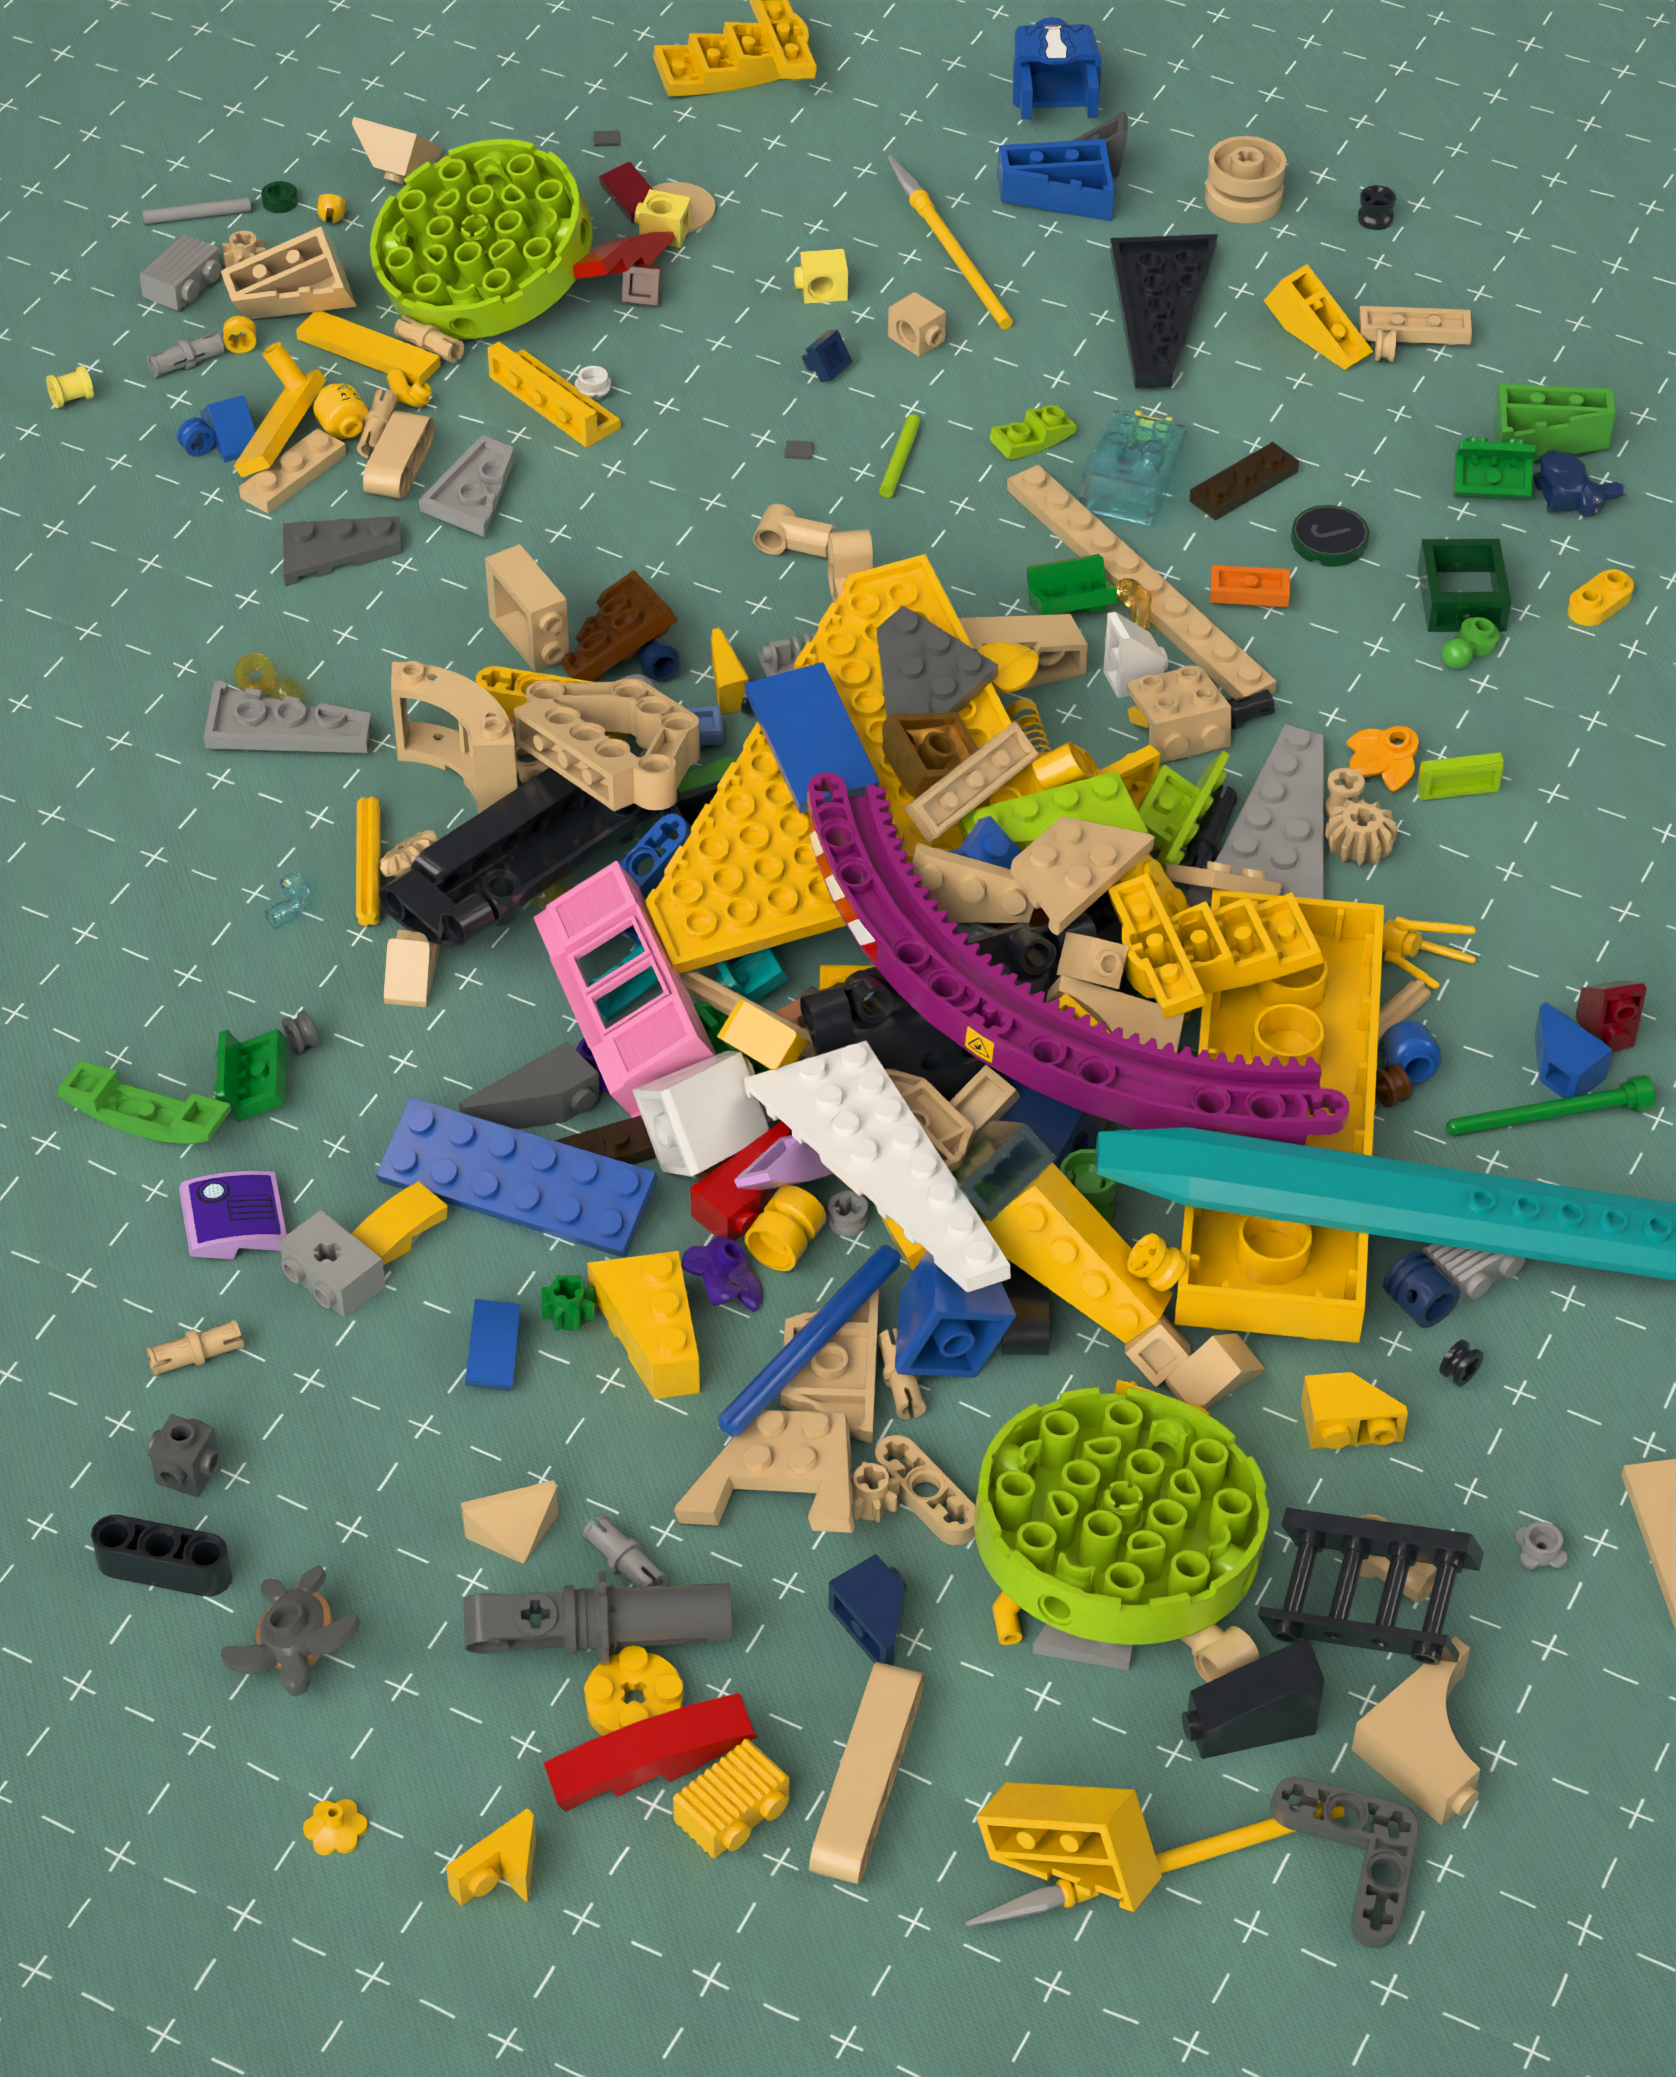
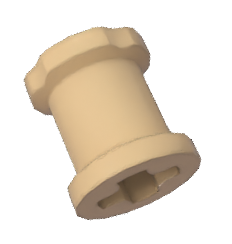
M1338 768L1329 774L1327 785L1330 790V796L1324 803V811L1328 818H1330L1333 808L1337 806L1342 807L1346 799L1359 803V794L1363 792L1365 785L1364 777L1360 772L1351 768Z

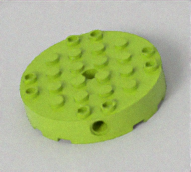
M513 139L477 141L448 150L450 156L433 165L427 161L415 169L404 179L406 185L395 197L390 195L383 204L373 226L370 240V256L372 266L383 289L401 317L407 315L422 324H433L439 327L443 334L455 339L493 337L519 327L542 314L555 304L576 281L573 265L590 252L592 244V220L587 204L567 165L551 151L546 153L536 149L533 143Z
M1099 1387L1077 1389L1060 1393L1059 1400L1041 1407L1036 1403L1030 1405L1016 1414L995 1435L983 1458L974 1512L975 1539L981 1559L996 1584L1019 1607L1040 1621L1076 1637L1104 1643L1123 1645L1163 1643L1187 1637L1214 1625L1227 1616L1248 1593L1260 1565L1269 1520V1508L1265 1496L1266 1484L1252 1456L1246 1457L1243 1451L1235 1444L1236 1436L1203 1411L1174 1398L1139 1389L1127 1388L1126 1394H1100Z

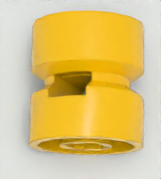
M790 1185L780 1187L765 1206L764 1212L757 1217L746 1232L745 1244L748 1251L756 1260L773 1270L783 1272L791 1270L806 1251L808 1241H812L825 1224V1210L821 1203L806 1190Z

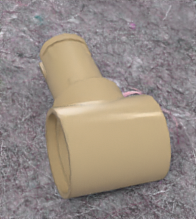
M1211 1625L1198 1633L1180 1639L1192 1649L1194 1666L1201 1678L1207 1683L1259 1659V1652L1253 1640L1245 1631L1236 1626H1231L1223 1631L1217 1625Z

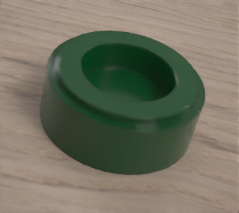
M275 181L267 184L261 191L262 205L269 212L286 213L293 210L298 204L297 189L291 183Z

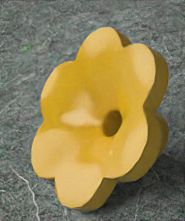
M342 1799L336 1803L325 1800L317 1803L313 1808V1816L308 1818L303 1824L304 1836L313 1841L314 1850L321 1855H329L334 1851L342 1854L354 1851L358 1846V1838L363 1836L368 1828L365 1816L359 1814L355 1802L348 1799Z

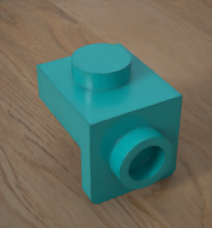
M771 948L747 954L731 966L726 961L715 963L721 973L715 977L717 983L753 1002L758 1001L789 979Z

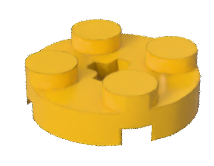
M627 1646L619 1654L609 1657V1665H601L599 1663L589 1675L584 1686L588 1720L595 1731L603 1736L638 1721L682 1708L684 1691L680 1675L664 1658L653 1653H647L640 1646ZM630 1691L642 1692L643 1699L645 1700L641 1704L635 1700L628 1704L623 1702L625 1694Z

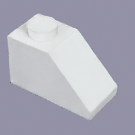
M1111 612L1107 614L1103 673L1116 696L1122 698L1130 696L1127 692V683L1129 681L1139 679L1145 675L1164 673V670L1168 669V658L1164 648L1158 647L1150 632L1117 612Z

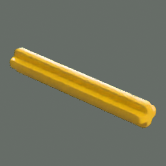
M374 796L369 798L361 797L357 801L356 916L358 917V923L365 927L369 924L375 926L380 921L379 800Z

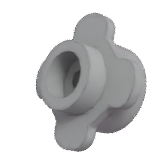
M1536 1522L1528 1527H1522L1516 1532L1515 1540L1521 1545L1522 1549L1520 1563L1524 1567L1535 1569L1537 1566L1551 1565L1555 1568H1560L1566 1564L1568 1556L1562 1550L1563 1533L1556 1526L1547 1522ZM1537 1546L1544 1547L1545 1549H1539Z

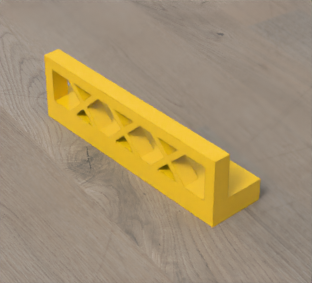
M499 341L488 347L490 378L584 447L588 448L621 428V421L618 417L524 349L514 353ZM597 420L603 422L601 425L597 426Z

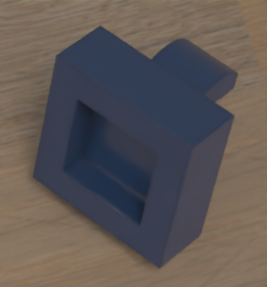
M838 329L826 331L805 349L807 354L801 357L808 371H816L820 382L831 381L853 362Z

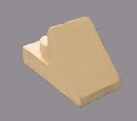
M398 930L396 939L391 938L388 940L384 1004L427 1007L441 945L428 941L427 937L420 932Z

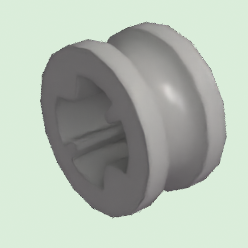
M842 1191L832 1196L828 1202V1225L831 1230L843 1236H854L861 1233L868 1223V1203L866 1199L853 1191Z

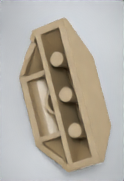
M885 1069L950 1172L959 1168L975 1136V1128L925 1078L893 1069Z

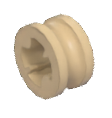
M1377 328L1375 361L1387 358L1389 362H1394L1397 329L1384 332L1383 328Z

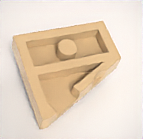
M1208 861L1206 869L1166 863L1164 873L1172 882L1197 885L1216 890L1280 895L1282 883L1265 880L1266 872L1241 868L1240 875L1232 874V865Z

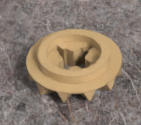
M425 830L418 832L410 838L407 837L392 850L386 852L379 862V868L383 876L393 875L394 877H399L410 870L413 861L419 853L439 840L434 831Z

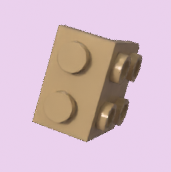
M1183 666L1178 670L1145 675L1127 683L1128 694L1149 722V745L1160 753V763L1231 747V706L1202 667Z

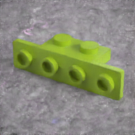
M1224 750L1206 767L1196 786L1164 764L1156 773L1141 800L1137 811L1148 830V834L1155 837L1153 845L1161 850L1156 860L1161 864L1163 871H1165L1166 863L1179 865L1185 855V852L1180 850L1182 845L1186 846L1199 829V825L1195 823L1196 818L1200 819L1214 800V798L1209 796L1210 792H1215L1227 776L1228 772L1223 767L1230 755Z

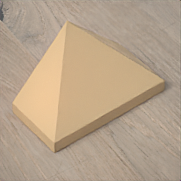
M554 1480L462 1502L461 1512L465 1538L521 1564H525L558 1517L557 1489Z

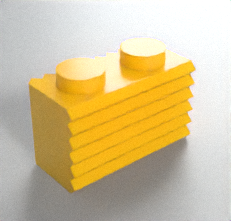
M744 1739L741 1745L735 1747L734 1751H729L726 1757H722L718 1763H714L711 1768L706 1769L704 1774L691 1781L689 1786H685L681 1792L675 1794L673 1797L674 1821L677 1826H681L683 1831L688 1833L691 1839L695 1840L697 1845L703 1848L704 1852H708L710 1857L715 1859L726 1849L731 1852L739 1849L749 1838L751 1829L763 1819L773 1821L783 1813L789 1802V1776L749 1739Z

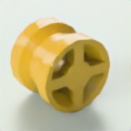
M1151 1233L1142 1237L1135 1244L1129 1254L1127 1268L1136 1277H1146L1148 1284L1152 1288L1162 1292L1171 1288L1179 1280L1186 1265V1256L1175 1247H1166L1163 1238Z

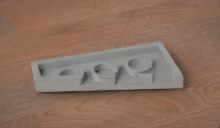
M214 681L203 737L205 748L368 753L372 720L371 713L325 703H321L317 707L307 706L301 702V698L285 695L283 700L264 697L262 690L246 687L244 692L230 690L228 683Z

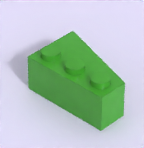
M1499 383L1494 413L1495 443H1503L1507 439H1522L1527 444L1536 445V454L1533 461H1538L1539 457L1546 454L1549 450L1573 455L1608 449L1615 418L1613 389Z

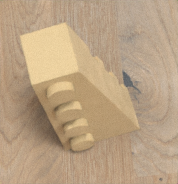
M1071 614L958 618L974 650L989 643L1007 642L1027 646L1031 650L1036 651L1039 658L1036 674L1025 687L1019 690L1086 674L1088 644ZM994 687L997 695L1005 694V692H1001Z

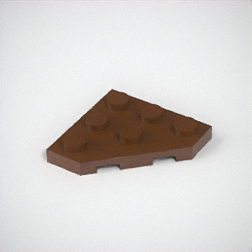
M633 570L601 593L596 602L600 607L595 617H587L576 636V640L579 643L574 653H566L560 664L570 678L597 682L604 676L605 671L618 662H624L632 658L636 654L637 649L645 643L665 635L669 631L670 626L677 622L678 619L671 608Z

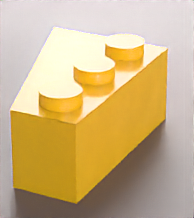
M679 1251L587 1263L588 1285L595 1288L596 1303L594 1305L595 1307L598 1306L608 1321V1327L614 1337H618L628 1353L629 1361L653 1399L700 1393L699 1357Z
M1005 1782L976 1815L990 1860L1048 1880L1051 1875L1076 1883V1891L1091 1896L1094 1891H1098L1119 1899V1907L1128 1911L1135 1912L1162 1878L1137 1794L1133 1789Z

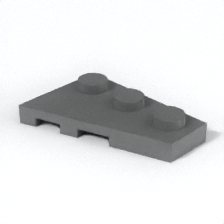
M399 516L283 523L285 587L298 583V577L316 572L318 577L333 573L332 567L350 562L360 566L402 554Z

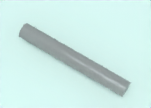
M249 197L142 210L144 225L251 212Z

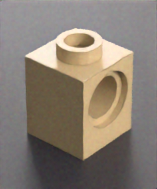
M913 292L889 307L888 337L918 357L945 341L946 311L917 292Z
M1066 932L1057 975H1064L1077 980L1119 989L1129 946Z

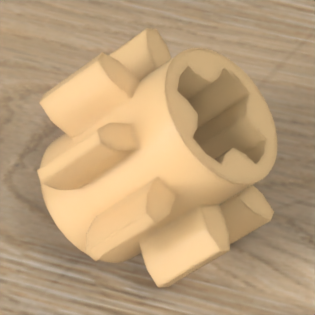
M250 231L235 232L230 236L229 243H222L225 268L266 251L264 239H257L256 235Z
M864 1461L854 1473L850 1472L853 1489L852 1505L854 1519L862 1518L880 1522V1518L886 1514L887 1510L891 1512L897 1511L900 1478H889L886 1464L881 1466Z

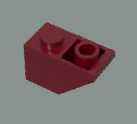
M1617 981L1582 987L1575 1017L1580 1027L1593 1036L1600 1038L1612 1051L1632 1048L1635 1045L1647 988L1644 982Z

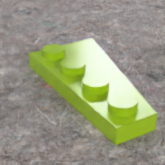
M1118 771L974 809L958 821L961 832L966 839L979 819L991 816L1021 851L1027 848L1062 816L1148 834V830Z

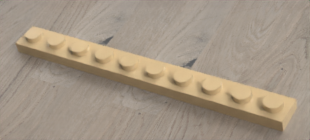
M1036 465L1007 478V491L1079 557L1100 554L1104 558L1105 578L1117 588V592L1197 666L1202 667L1207 675L1231 697L1238 699L1268 689L1271 695L1276 693L1277 681L1042 467Z

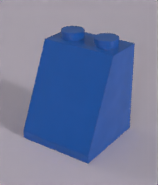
M926 1250L900 1291L895 1355L897 1374L976 1377L1017 1316L1002 1283L998 1282L966 1292L934 1263L933 1255Z

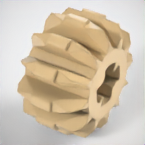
M1363 797L1359 803L1346 799L1342 807H1334L1325 830L1330 854L1340 855L1342 863L1349 860L1356 861L1359 867L1364 861L1376 865L1380 857H1389L1397 835L1396 822L1393 821L1392 810L1381 809L1379 801L1368 804Z

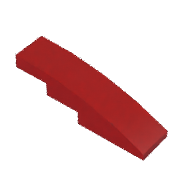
M649 232L604 242L591 249L585 257L573 265L575 279L621 274L628 271L634 263L651 265L675 239L673 232Z
M735 1693L691 1704L638 1721L544 1762V1766L556 1802L566 1812L609 1789L619 1797L660 1775H663L668 1782H671L734 1750L737 1745L742 1744L744 1739L751 1741L757 1738V1734L743 1697L740 1693Z

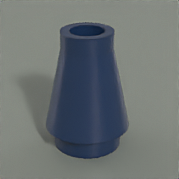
M651 639L637 649L642 671L648 678L656 681H666L676 674L679 667V654L675 648L663 639Z

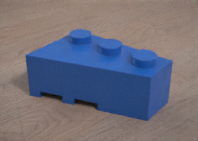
M1105 139L999 145L997 180L1001 202L1106 221L1112 220L1115 191Z

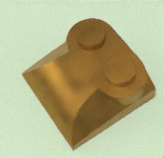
M957 712L888 714L882 725L883 753L905 791L915 798L978 750L977 745Z

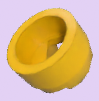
M334 194L320 195L317 203L319 218L325 223L327 218H333V224L338 223L344 217L347 201L343 197Z

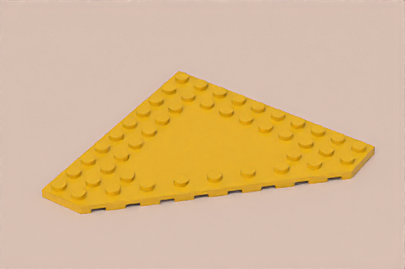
M926 554L849 574L843 584L842 593L835 603L832 602L818 624L817 633L811 642L808 641L794 662L793 669L796 670L824 662L879 780V787L886 788V801L889 802L888 813H891L893 816L892 826L897 828L896 838L902 840L901 851H907L908 853L907 863L912 862L917 843L950 852L959 849L965 841L958 822L930 843L926 841L903 809L916 798L905 791L882 750V725L886 720V709L882 690L880 658L877 648V628L904 605L973 648ZM989 683L958 712L978 749L1008 725L1012 724L992 683ZM758 721L745 740L743 751L737 761L730 764L717 785V792L710 804H705L693 823L691 834L683 847H678L664 870L665 876L656 889H652L645 900V909L672 967L678 974L847 926L832 901L817 865L809 833V811L799 814ZM1032 762L974 809L1044 791L1045 789L1034 772Z

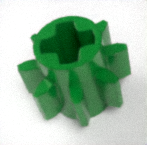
M558 1275L550 1287L541 1288L542 1320L552 1318L556 1331L560 1329L579 1331L586 1319H595L594 1286L584 1288L581 1276Z

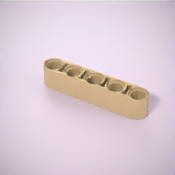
M875 1662L814 1840L809 1862V1872L858 1885L861 1883L921 1701L925 1673Z

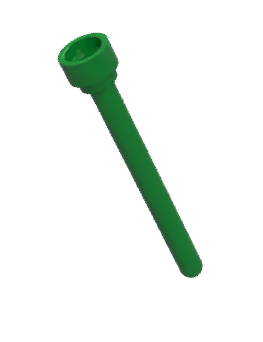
M1648 1075L1628 1078L1627 1083H1621L1618 1089L1453 1118L1447 1122L1446 1131L1452 1136H1458L1617 1106H1623L1625 1109L1632 1108L1634 1112L1645 1111L1654 1108L1655 1093L1652 1081Z

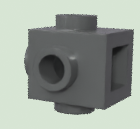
M171 1414L162 1430H156L153 1433L148 1445V1456L151 1457L156 1484L195 1497L200 1496L220 1462L221 1452L220 1449H217L214 1428L194 1418L185 1419Z

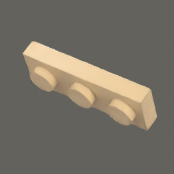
M1360 306L1359 333L1365 341L1376 342L1377 328H1383L1384 332L1397 329L1396 342L1412 344L1439 343L1447 345H1470L1472 326L1470 310Z
M317 428L275 459L271 467L259 471L239 486L240 498L269 514L346 456L345 443Z

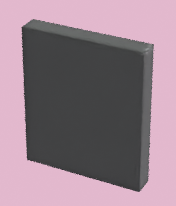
M618 130L594 131V147L619 146Z
M787 441L785 458L812 459L813 442Z

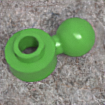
M1474 617L1466 619L1462 623L1457 637L1449 639L1443 645L1441 650L1443 662L1452 669H1462L1471 662L1473 656L1485 657L1492 654L1500 637L1498 629L1486 618Z

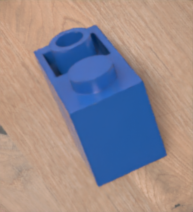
M1547 1002L1543 1003L1539 1009L1535 1030L1539 1081L1562 1098L1585 1095L1607 1078L1612 1049L1600 1038L1593 1036L1572 1021L1568 1015L1561 1013Z

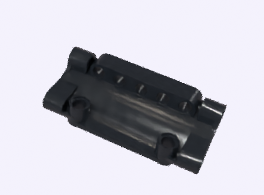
M1084 912L1059 935L1051 932L1048 927L1049 923L1035 927L1033 924L1025 922L968 939V945L978 943L980 945L979 956L988 953L992 955L991 966L1002 963L1004 965L1003 977L1012 973L1017 974L1016 986L1029 982L1031 984V995L1040 991L1045 992L1044 1003H1046L1049 988L1060 977V975H1057L1066 932L1097 938V933L1091 917ZM1034 945L1033 948L1026 953L1027 949L1030 946ZM876 967L858 970L852 973L842 984L800 996L802 1017L816 1056L844 1048L848 1045L867 1041L884 1069H893L925 1078L948 1102L985 1065H988L930 1024L891 987ZM873 992L872 996L864 1001V998L869 993ZM988 1065L997 1074L1005 1075L1004 1073Z

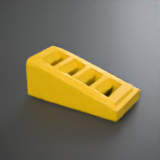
M720 628L712 629L711 654L717 703L720 706L721 714L725 715L741 710L745 683L749 682V677Z

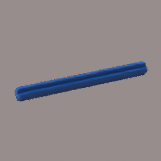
M886 1244L876 1250L718 1416V1426L722 1432H726L731 1437H737L900 1266L901 1255L897 1250L892 1249Z

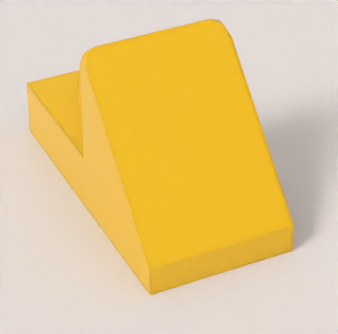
M739 999L717 1036L769 1070H776L779 1067L795 1063L808 1043L796 1031L742 999Z
M526 1808L446 1866L449 1893L461 1906L475 1896L482 1897L489 1893L502 1877L526 1903L529 1901L536 1847L534 1814Z

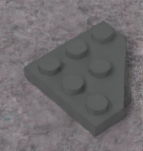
M904 605L877 628V648L880 658L886 718L888 714L958 713L998 676L997 663Z

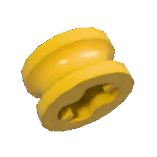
M234 316L224 323L223 344L226 349L240 354L249 352L255 347L256 325L251 319L244 316Z

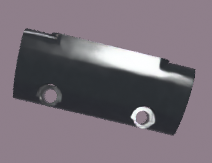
M548 768L425 848L415 858L410 870L379 890V899L385 911L409 931L420 932L427 937L428 941L439 945L463 946L493 925L503 926L512 923L517 916L518 908L614 843L621 844L633 841L637 836L639 827L663 810H648L633 803L613 811L552 768Z

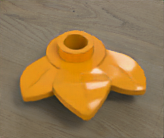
M1393 726L1385 731L1374 728L1364 729L1355 733L1346 742L1347 746L1355 752L1350 759L1349 768L1360 772L1364 778L1382 775L1384 784L1391 793L1399 791L1412 779L1415 773L1413 758L1419 749V739L1416 732L1411 728ZM1399 741H1402V742H1403L1402 744H1399V745L1393 744V743L1399 742Z

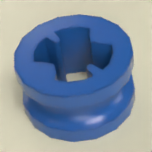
M199 417L186 420L179 427L176 435L177 441L191 456L206 454L211 450L216 440L214 431Z

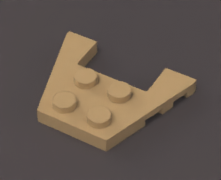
M762 1410L739 1436L734 1437L677 1503L674 1512L678 1523L718 1526L734 1489L817 1493L808 1515L812 1531L853 1533L855 1523L852 1514L853 1489L850 1480V1469H852L850 1426L846 1414Z

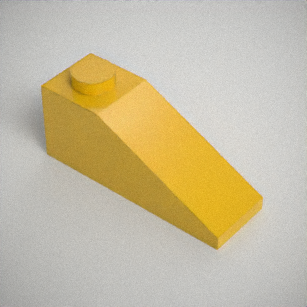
M1308 264L1283 278L1263 300L1285 330L1345 371L1374 352Z

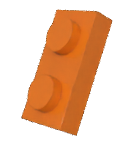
M1225 565L1211 566L1210 603L1266 607L1289 606L1290 569Z

